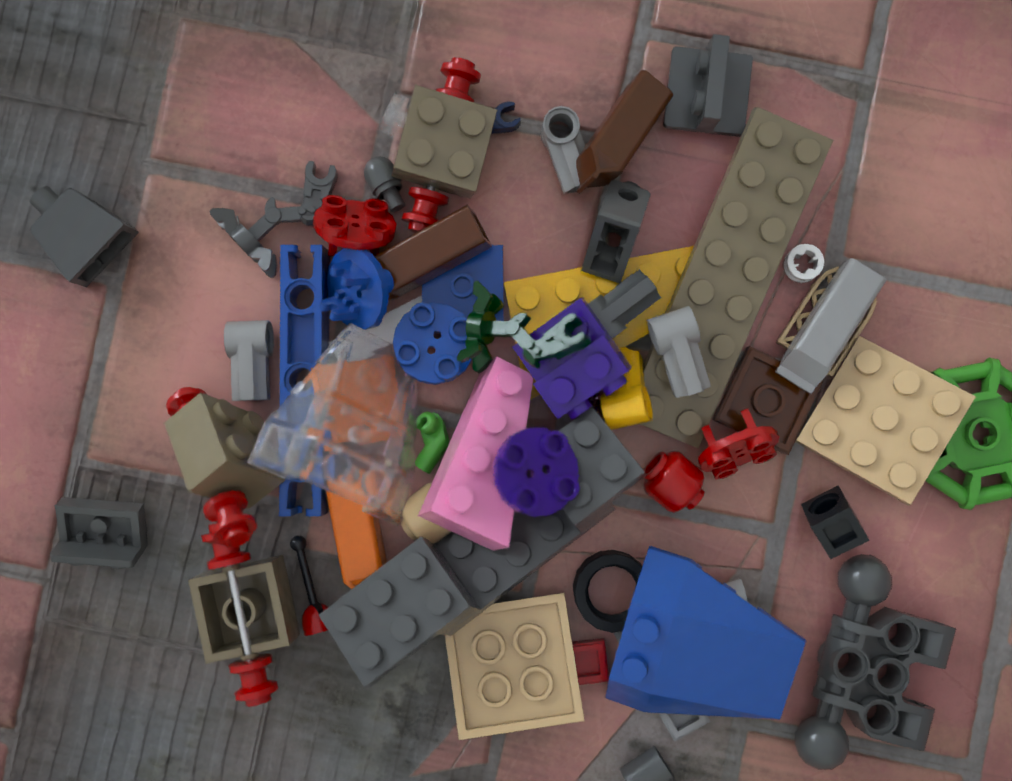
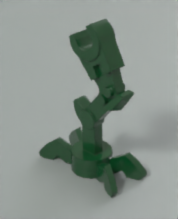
M475 281L473 284V294L478 298L473 305V311L466 320V349L460 350L457 360L464 363L472 359L473 370L481 373L493 360L487 345L491 344L495 337H512L523 349L524 360L532 367L540 369L541 363L539 361L552 357L559 360L588 347L592 341L583 331L571 337L573 330L583 324L582 319L575 313L563 317L560 322L545 332L539 340H535L524 328L531 320V317L526 313L517 314L509 321H497L495 315L504 308L502 300L497 295L490 294L488 289L479 281Z

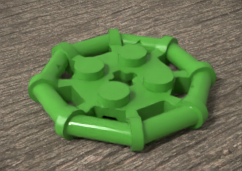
M987 358L981 363L947 370L937 368L932 374L959 387L958 384L981 379V391L970 393L976 396L927 477L926 482L958 502L960 508L972 510L976 505L1012 498V403L1006 402L1000 398L1003 396L997 393L999 384L1012 392V372L1003 367L999 359ZM978 423L981 428L989 429V435L983 437L984 444L979 445L978 440L973 438V431ZM947 465L966 474L963 484H959L940 470L944 469ZM999 473L1003 480L1001 484L981 487V477Z

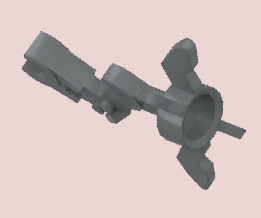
M309 161L305 168L303 204L297 207L277 208L275 199L271 197L266 202L265 215L249 230L240 223L239 217L235 215L234 210L212 208L210 215L222 229H225L241 249L254 262L258 263L268 277L274 278L277 269L276 255L272 254L273 251L271 249L264 248L259 241L280 223L302 222L307 226L313 225L316 209L322 206V199L332 194L338 176L335 166L330 165L328 175L323 179H318L314 176L316 172L315 162Z

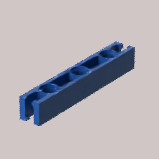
M280 245L279 466L285 481L279 485V516H293L297 513H303V506L296 505L297 483L306 481L312 485L313 508H306V516H323L328 513V501L323 476L329 475V451L323 452L314 387L312 386L307 392H302L296 384L297 376L303 370L308 369L311 372V368L329 365V311L324 312L319 309L321 300L329 298L327 289L329 256L328 250L323 245H310V252L314 258L311 279L298 278L297 258H301V251L298 250V246ZM305 289H312L314 293L312 305L307 309H299L296 301L297 296ZM302 451L310 454L313 459V469L308 474H303L296 467V458Z

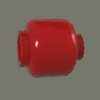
M661 451L644 468L646 474L643 477L645 479L643 484L645 493L669 512H678L685 507L691 510L702 500L705 491L702 489L705 479L703 471L679 451H671L667 454Z

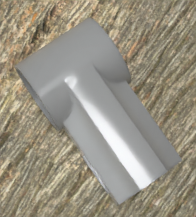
M558 106L549 110L545 115L540 135L541 141L548 149L562 192L567 194L576 192L580 187L576 160L585 148V144L579 130L580 121L576 112L569 107ZM558 121L564 122L570 129V135L565 138L555 137L549 130L550 124Z
M687 306L648 319L647 325L650 337L657 354L662 356L673 395L676 398L690 396L711 387L698 343L701 342L699 328L691 308Z
M270 320L226 322L224 346L227 356L231 358L232 401L270 400L269 357L272 356L274 350V333Z

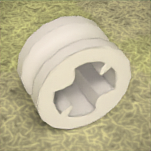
M800 244L793 248L785 257L784 271L794 282H809L823 270V254L814 245ZM807 254L811 257L808 263H813L814 266L813 269L808 268L801 273L796 269L799 264H794L793 261L794 258H800Z

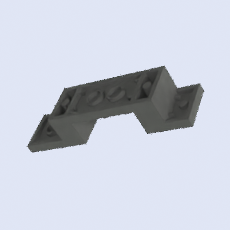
M592 406L559 430V432L566 436L577 458L579 492L573 500L568 501L564 508L551 515L532 517L514 511L509 548L495 551L454 532L449 533L434 544L421 536L319 614V617L364 688L374 685L437 635L451 636L616 510L612 501L646 476L644 470ZM545 466L542 467L543 473L547 471ZM529 470L526 472V476L528 478H530L531 472Z

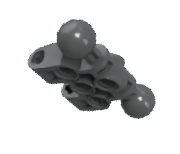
M860 554L853 556L843 562L838 571V586L846 598L842 616L833 614L829 634H827L826 641L818 650V676L812 691V695L819 699L815 715H811L801 721L795 732V746L799 756L807 765L819 770L834 769L844 762L849 753V738L845 729L840 724L844 708L853 725L869 737L919 751L925 750L935 709L924 703L902 697V693L909 684V667L912 663H922L946 669L956 628L888 607H884L869 616L871 606H876L883 602L892 590V575L887 566L880 559L872 555ZM894 624H897V633L889 640L888 632ZM848 653L847 664L843 668L838 669L840 657ZM886 664L887 671L885 675L878 680V671L883 665ZM876 705L874 716L867 719L869 709Z

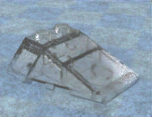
M350 323L347 324L318 358L317 364L302 381H299L290 391V396L278 410L272 412L266 419L248 464L286 480L301 479L362 505V512L400 526L403 519V509L414 488L419 382L407 375L398 364L393 344Z

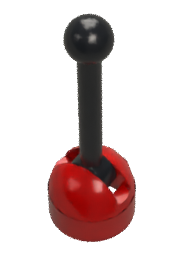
M297 535L291 539L290 546L297 553L310 603L302 615L304 635L310 636L328 630L319 617V614L327 609L328 606L317 601L304 551L307 542L303 536Z

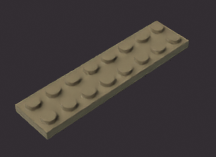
M756 107L752 109L665 312H672L687 306L691 308L699 328L701 342L698 343L711 387L690 396L676 398L673 395L662 356L657 354L652 343L643 364L645 387L652 404L653 420L641 423L640 425L699 449L704 437L701 427L710 424L832 145V139L762 108Z

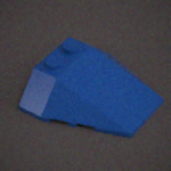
M649 546L609 676L605 698L648 713L780 719L806 644V639L760 607L757 609L736 594V590L726 583L721 584L701 570L702 566L692 559Z

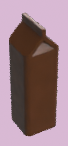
M641 70L627 85L578 156L576 167L580 187L576 191L580 194L586 188L609 185L611 181L615 180L624 171L672 99L673 92L648 71Z
M466 205L378 253L374 257L381 264L382 269H387L392 274L394 287L392 292L389 293L388 300L391 301L490 249L492 245L477 215Z

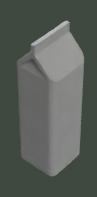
M850 258L842 263L784 353L780 365L775 372L807 393L812 394L817 385L832 368L887 281L886 278L855 259Z

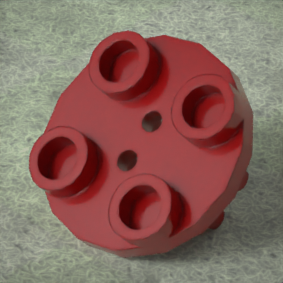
M329 195L322 199V206L316 209L313 217V226L316 234L328 242V256H334L337 253V246L353 250H369L375 256L379 252V247L386 246L394 239L397 227L394 217L388 212V204L374 198L363 202L346 200L337 195Z
M748 408L740 411L747 428L716 441L709 424L701 427L709 447L698 456L700 469L705 472H712L715 479H723L735 474L738 471V466L753 461L754 464H760L774 458L777 455L774 446L779 442L780 438L777 430L772 426L757 427Z

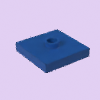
M492 245L490 249L423 284L422 302L450 305L462 312L467 318L473 311V305L478 298L473 294V284L475 281H479L488 289L490 294L497 295L503 302V245ZM504 308L495 315L497 321H504Z

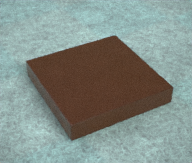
M751 346L746 347L712 420L740 432L747 428L740 411L748 408L757 427L772 426L777 430L780 438L774 448L784 455H789L823 381L817 385L812 394H809L775 372L780 365V360Z

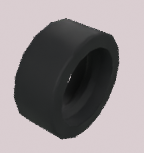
M617 550L599 551L585 559L576 571L573 582L574 600L583 618L596 629L610 633L622 632L629 609L621 614L614 615L600 612L589 599L588 588L590 580L599 570L605 567L616 566L629 572L637 585L643 565L628 553Z

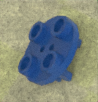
M343 248L334 255L328 266L327 289L329 298L321 300L319 309L324 312L331 311L330 320L342 321L354 330H367L378 327L387 312L389 293L392 292L394 287L392 274L389 270L382 269L381 264L369 251Z
M435 302L417 303L402 317L395 328L393 348L396 361L407 375L418 382L438 385L453 381L463 374L472 362V359L464 363L457 360L460 350L466 349L465 340L467 336L465 326L467 318L462 312L447 304ZM434 334H441V338H434ZM434 348L435 353H428V349Z

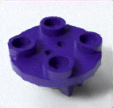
M543 427L525 428L510 435L498 449L493 465L494 483L502 500L514 511L530 517L551 515L564 508L568 501L573 500L579 492L578 461L571 445L562 432L551 431ZM543 466L547 468L546 473L542 471ZM527 470L531 472L530 478L526 476Z

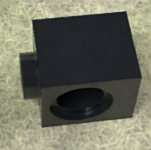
M839 485L801 504L813 532L830 559L869 541L864 528Z

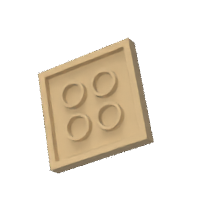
M859 336L798 436L796 443L910 506L976 396Z
M564 593L493 603L451 636L445 635L459 740L584 721Z

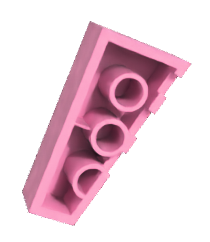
M495 357L489 366L479 374L418 514L419 517L492 551L509 548L514 510L502 500L496 488L493 465L498 449L510 435L526 428L533 377L529 372L499 357Z

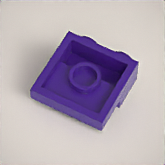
M583 297L530 335L535 340H539L545 332L560 322L563 317L575 313L582 319L583 324L573 330L571 337L583 331L592 341L588 347L559 360L552 357L539 361L541 363L540 369L532 367L524 360L523 349L518 343L512 347L536 382L533 385L557 419L567 413L572 420L592 406L588 398L600 390L608 396L628 382L624 374L632 368Z

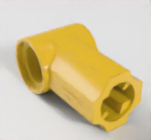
M626 347L619 349L632 366L624 374L628 382L608 396L604 393L601 395L602 414L605 423L611 430L653 420L652 404L644 382L643 358L639 351H633Z

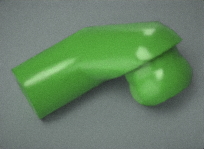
M423 412L416 420V427L421 432L425 446L413 464L430 474L446 451L450 440L445 422L440 415Z

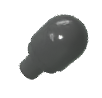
M374 157L364 167V178L372 194L377 199H385L390 211L397 212L405 207V203L399 193L403 187L401 184L402 179L391 176L394 164L389 159Z

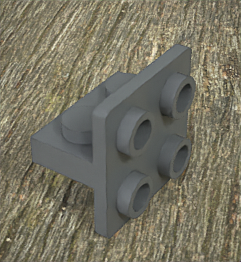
M713 34L706 49L675 46L671 52L667 88L673 92V97L664 111V128L741 137L746 126L753 57L748 54L728 52L730 36Z

